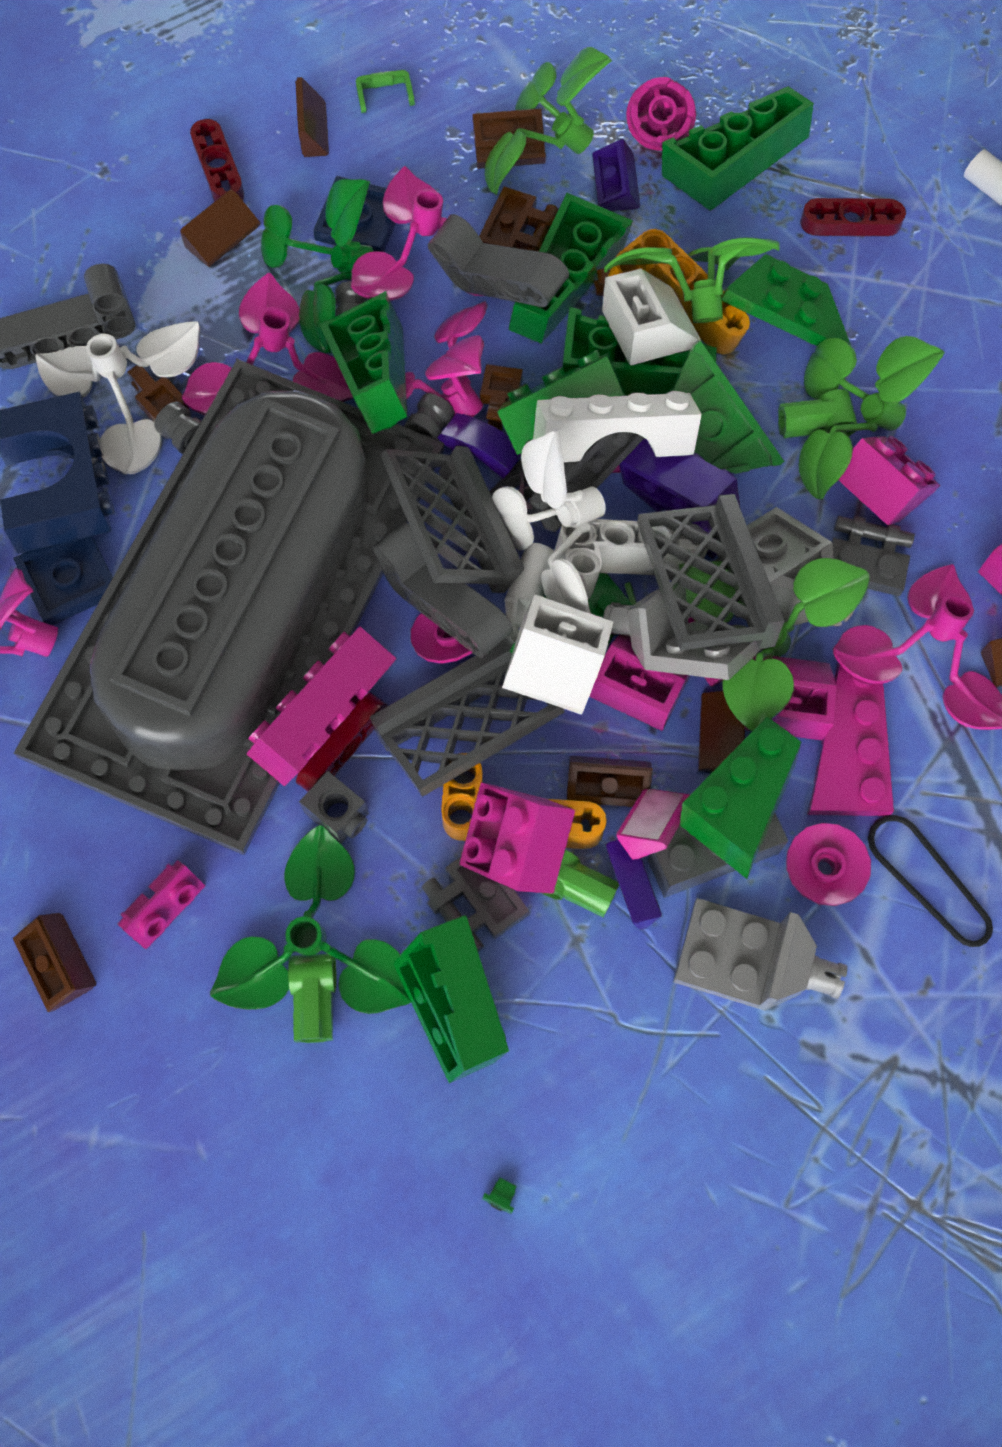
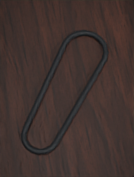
M898 815L884 816L876 820L871 826L868 835L869 848L875 858L960 943L969 947H980L987 943L992 936V920L919 829L907 818ZM896 821L903 823L914 833L985 921L986 932L981 939L976 941L965 939L879 853L875 846L874 836L880 825Z

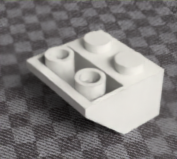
M642 268L605 277L602 312L629 365L690 350L694 343L701 341L672 287Z
M534 594L522 619L502 688L582 714L605 657L613 621Z

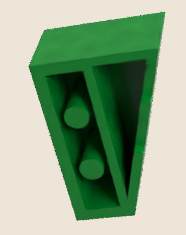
M598 350L577 359L576 361L579 366L566 373L563 367L557 368L541 377L544 383L532 389L529 388L528 384H524L507 393L509 400L503 403L497 413L517 455L522 453L526 443L533 440L537 400H548L557 396L567 398H590L593 395H606L608 397L627 396L609 352L600 356Z
M766 717L682 803L680 826L748 879L760 846L764 841L771 820L794 770L802 742L769 717Z
M464 915L420 932L394 961L393 965L448 1082L452 1083L495 1063L509 1052V1048L467 916Z

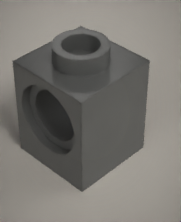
M329 771L299 801L304 813L316 824L324 826L340 844L348 836L350 838L357 836L368 821L366 816L369 813L365 801ZM336 803H343L348 806L346 813L341 817L333 818L327 815L328 809Z

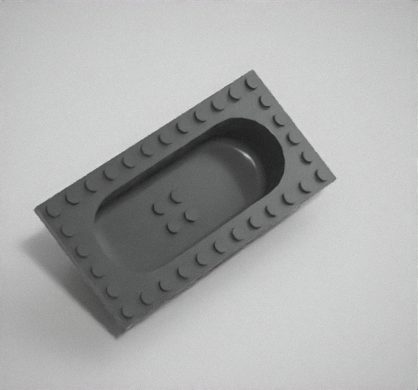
M236 358V362L15 749L14 754L19 759L245 855L280 784L247 755V752L254 744L248 738L264 720L271 724L281 714L276 707L291 690L297 694L300 693L308 684L302 678L318 660L324 665L334 655L328 649L344 631L350 636L355 632L384 573L375 556L373 546L403 522L408 523L381 455L385 449L443 454L444 443L398 424L372 434L359 408ZM399 464L402 470L415 478L417 475L404 464ZM428 467V468H430L432 471H434L436 467ZM422 477L419 478L418 481L427 486L428 482ZM410 491L413 499L419 502L420 497Z

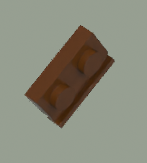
M528 109L473 114L472 122L477 169L485 168L487 158L493 147L507 132H511L514 135L518 128L544 134L542 110ZM526 137L524 150L514 166L545 164V142Z

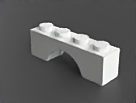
M680 391L656 395L632 393L629 396L613 397L593 395L590 398L557 396L548 400H537L533 439L559 430L563 462L581 461L586 451L596 441L617 432H632L643 436L648 440L656 457L694 455L702 414L691 394Z

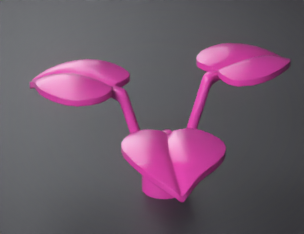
M406 166L391 180L383 197V210L389 219L398 224L410 223V231L400 259L396 262L393 256L385 252H369L359 257L352 268L351 288L355 293L367 299H371L385 291L390 301L399 299L407 294L413 285L414 277L403 266L408 259L416 233L422 236H432L447 219L442 217V196L430 185L417 178ZM469 293V294L474 295V296H483V295H478V294Z
M271 273L264 275L248 290L239 307V319L243 327L251 333H258L246 363L253 365L262 347L269 352H279L286 347L294 367L299 370L294 375L293 382L342 402L353 399L335 357L321 352H313L307 355L304 364L300 362L294 347L295 340L289 337V332L299 324L300 308L295 299L279 285ZM216 362L206 363L198 367L188 379L185 392L182 395L184 404L192 410L206 415L232 368L226 364Z
M486 301L453 314L435 332L434 338L436 342L443 343L447 341L449 350L427 368L425 375L428 380L449 378L441 386L443 393L439 394L420 379H415L413 372L405 373L406 399L409 398L414 389H421L426 393L442 397L453 407L455 414L459 413L474 417L480 412L483 403L471 387V382L466 375L481 374V355L484 341L481 336L476 335L463 339L458 343L456 342L458 337L469 334L481 322L488 307Z
M953 564L928 572L911 586L907 596L909 606L915 614L928 618V620L900 646L893 648L890 637L882 630L873 626L859 625L844 632L832 649L838 663L852 676L868 683L883 684L893 681L902 672V664L896 656L904 653L927 632H930L931 636L938 641L945 642L954 639L956 641L949 676L953 685L948 686L942 696L947 712L958 723L969 728L980 730L1002 729V695L989 679L974 671L964 673L961 678L958 675L963 642L968 636L963 628L973 616L974 608L968 593L959 581Z
M15 568L10 575L0 598V629L5 621L12 623L8 640L15 643L14 646H0V654H15L22 657L24 651L27 650L48 657L55 644L58 627L35 620L15 610L33 592V589L25 581L22 570Z

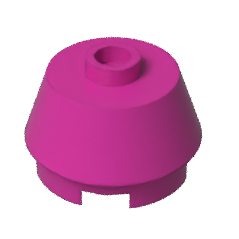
M669 77L653 78L638 87L629 100L626 112L627 124L632 136L644 147L657 151H662V142L674 137L676 141L688 137L689 130L694 128L696 121V107L690 92L683 85L671 80L672 78Z

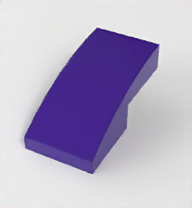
M456 413L437 437L452 451L456 446L469 447L472 455L474 454L501 478H504L510 472L522 454H516L507 434L492 425L465 414Z

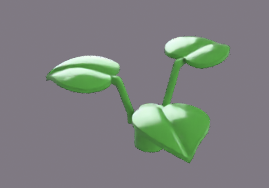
M586 47L567 66L560 80L562 87L557 92L556 101L560 106L565 105L569 112L568 114L566 112L560 113L544 97L556 80L555 66L550 62H545L537 69L533 80L528 82L520 93L515 110L535 109L540 102L556 117L552 126L555 137L518 128L514 135L511 132L504 134L493 147L485 164V180L491 192L497 195L502 180L523 152L526 145V137L554 144L559 149L566 145L576 154L582 153L589 146L594 136V130L584 123V119L578 115L570 101L596 74L612 62L610 57L593 47Z
M744 237L727 240L714 247L699 248L689 252L688 255L694 261L708 262V279L694 282L693 290H690L678 261L672 255V249L646 247L627 251L605 265L604 273L617 265L669 264L672 266L682 288L684 301H691L693 323H708L723 319L721 295H723L722 285L725 270H728L740 257L758 255L772 249L779 251L780 244L778 241L771 239ZM715 264L718 265L716 280H715Z
M903 336L895 339L885 348L876 366L880 379L876 381L875 387L879 393L869 395L845 379L853 371L857 362L856 353L848 342L839 338H829L822 341L815 348V352L812 353L804 375V386L808 395L818 400L824 393L836 390L841 385L846 390L863 399L861 413L867 423L836 425L831 428L830 433L821 429L816 430L808 437L800 452L799 472L804 486L815 498L823 500L826 492L840 479L851 461L852 443L850 438L842 432L859 430L875 432L878 426L888 431L897 429L903 423L906 416L905 405L900 401L908 397L932 372L945 354L942 349L912 336Z
M833 558L816 559L800 569L795 577L793 590L801 602L794 606L787 622L783 624L775 647L763 648L761 652L757 653L755 660L751 659L731 679H723L722 681L724 697L735 717L750 731H753L766 717L772 720L786 707L792 697L794 680L791 672L783 662L771 658L773 656L780 657L789 650L791 638L788 632L794 630V624L799 613L805 609L808 621L816 627H828L840 623L858 607L866 594L870 576L865 569ZM711 561V563H713V564H715V565H717V566H720L721 563L723 562V561ZM692 567L686 574L704 585L712 577L695 567ZM720 580L712 587L713 590L730 599L736 593L732 586ZM685 588L686 600L691 604L698 594ZM705 598L697 607L716 618L724 609ZM730 612L723 622L728 623L734 614Z

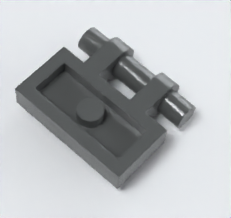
M854 515L852 519L837 516L834 531L847 533L848 537L847 541L833 538L834 556L837 560L865 569L870 576L868 589L900 596L904 591L910 556L897 553L895 549L896 545L911 548L915 533L900 530L901 526L894 524L885 527L868 523L866 518ZM861 538L881 541V549L860 544Z
M460 857L445 867L446 873L453 883L443 889L434 877L425 882L421 888L430 899L427 904L435 914L440 913L446 922L462 917V914L453 902L462 895L475 911V914L468 918V922L479 952L484 947L475 934L479 929L485 926L493 938L496 939L526 918L530 911L514 889L459 865Z

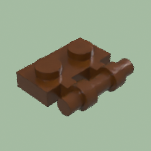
M504 186L479 237L486 244L539 252L559 209L553 204H548L544 211L535 209L536 196ZM527 225L535 228L533 235L524 233Z

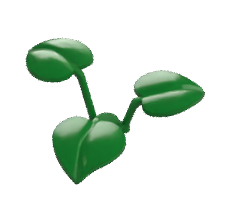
M364 179L338 180L329 191L325 216L328 226L332 228L331 237L337 244L334 248L290 239L292 217L285 207L271 205L264 213L261 253L264 262L269 267L279 268L283 265L289 245L331 255L333 267L341 272V274L316 281L314 283V291L306 290L300 303L299 323L301 331L308 343L323 353L332 352L320 324L334 318L336 311L335 296L328 285L342 280H352V268L356 260L366 253L374 252L372 247L360 245V242L352 241L370 181Z
M318 825L309 831L296 845L286 864L284 881L290 896L298 901L313 899V903L304 912L302 917L294 919L288 925L285 934L287 944L284 946L283 954L278 957L276 946L271 941L262 937L251 936L239 940L227 951L221 962L217 978L210 991V996L213 999L227 1006L246 1010L263 1009L273 1006L281 1001L290 990L288 970L282 964L289 960L294 951L301 955L312 956L322 950L348 965L340 974L338 986L342 999L352 1009L361 1013L375 1014L411 1003L393 965L394 961L400 956L395 948L384 941L367 939L358 944L352 959L326 943L325 929L313 919L320 907L321 898L327 901L340 899L351 888L355 878V867L351 856L324 826Z

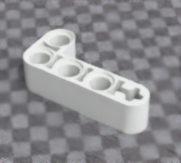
M595 519L588 522L590 530L582 533L560 557L568 560L577 569L588 599L593 594L600 573L655 575L637 521ZM689 525L690 527L704 533L705 535H708V533L698 525ZM561 526L554 552L576 528ZM665 526L651 527L654 533L667 540L675 532ZM682 535L675 543L692 553L700 545ZM706 549L703 552V554L700 556L701 558L704 559L708 549ZM669 553L662 559L664 564L677 571H680L679 564L686 563Z

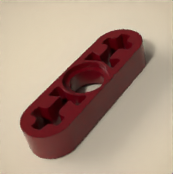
M201 119L195 122L190 129V134L214 201L227 192L222 188L221 181L227 180L229 188L236 192L243 200L244 190L242 181L221 126L212 119ZM205 136H210L213 145L207 146ZM214 159L226 161L223 166L218 168L208 165Z
M814 198L805 204L800 225L806 233L814 236H893L901 229L906 216V209L902 203L894 199ZM849 212L856 213L862 220L851 222L844 217V214Z
M372 692L367 693L357 702L356 707L345 720L333 730L321 748L308 760V763L298 773L296 783L306 791H309L327 771L335 776L374 730L370 716L386 708L388 704Z

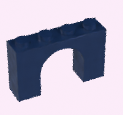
M80 391L0 410V455L6 466L46 456H64L74 460L69 472L54 485L42 490L0 499L4 531L18 554L111 531L109 515L114 514V507L109 492L104 491L103 487L109 484V479L104 463L99 462L98 457L104 456V451L98 433L93 431V429L99 428V423L93 405L86 406Z

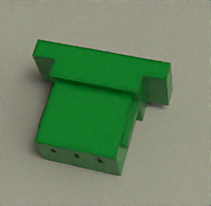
M499 1177L491 1194L484 1193L482 1199L491 1204V1207L512 1214L514 1208L509 1205L517 1186Z

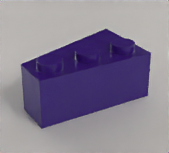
M644 438L619 464L623 484L656 512H661L663 509L670 511L714 506L717 504L719 495L735 494L740 507L737 478L728 470L719 469L706 462L697 453L684 456L656 457L648 440ZM708 520L691 523L698 525L708 534L712 530ZM709 549L706 552L712 559L717 556V553Z

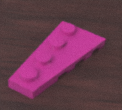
M837 663L835 673L837 685L835 720L833 727L821 743L822 749L819 764L816 768L815 784L807 815L889 816L894 812L884 686L883 684L862 681L852 676Z

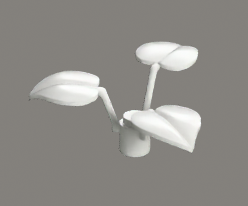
M197 321L184 322L150 332L137 345L136 351L139 357L131 353L127 346L120 348L113 336L98 334L88 341L87 346L68 347L62 351L36 354L38 371L47 388L57 397L80 391L83 398L89 394L92 388V381H100V375L108 378L125 417L126 424L113 425L104 432L100 438L104 451V456L101 457L112 469L125 475L135 474L147 468L156 459L161 449L162 437L155 430L154 422L150 419H143L133 423L132 415L117 379L123 376L126 371V359L143 368L150 365L153 373L159 377H174L186 372L194 364L198 354L200 326Z
M556 430L526 443L521 454L523 471L530 488L534 492L541 494L542 501L547 502L552 509L535 514H527L526 501L523 495L515 488L508 486L497 489L493 493L492 499L515 549L525 550L532 545L534 535L530 522L557 515L562 525L576 528L549 557L548 565L550 568L542 572L541 581L547 599L591 614L586 590L577 569L568 560L560 557L582 533L590 530L588 522L605 514L606 506L602 494L595 487L590 486L583 490L567 493L559 430Z

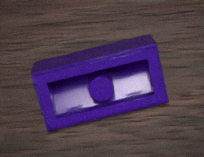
M622 138L593 152L598 206L609 211L640 208L634 154Z
M619 840L610 841L605 847L632 922L640 930L646 929L662 917V913L642 858L632 860Z

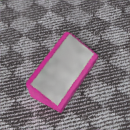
M645 789L641 792L616 834L617 839L632 860L667 849L680 825L682 803L690 794L656 789Z

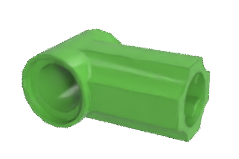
M844 389L826 392L818 400L782 403L778 408V428L780 435H783L784 438L807 436L820 429L830 433L833 426L857 423L851 395ZM849 431V432H842V433L846 434V435L849 437V436H851L852 434H854L856 431Z
M565 849L554 893L542 894L556 900L564 898L604 918L619 887V883L581 864L577 856Z
M329 954L290 956L288 979L294 1005V1041L296 1043L332 1041V993L336 992L337 986L336 959Z

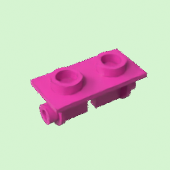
M178 860L172 866L167 864L162 873L148 886L155 892L150 900L142 893L125 912L120 914L123 918L117 925L144 949H147L162 935L172 921L205 887Z

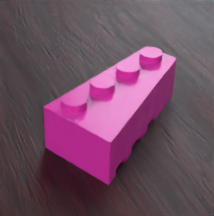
M360 626L351 636L344 631L328 649L334 654L324 665L318 660L302 678L308 684L300 693L297 694L291 690L276 707L281 714L271 724L264 720L248 738L254 744L247 752V755L284 787L308 763V760L327 741L333 730L345 720L356 707L357 702L370 691L397 659Z

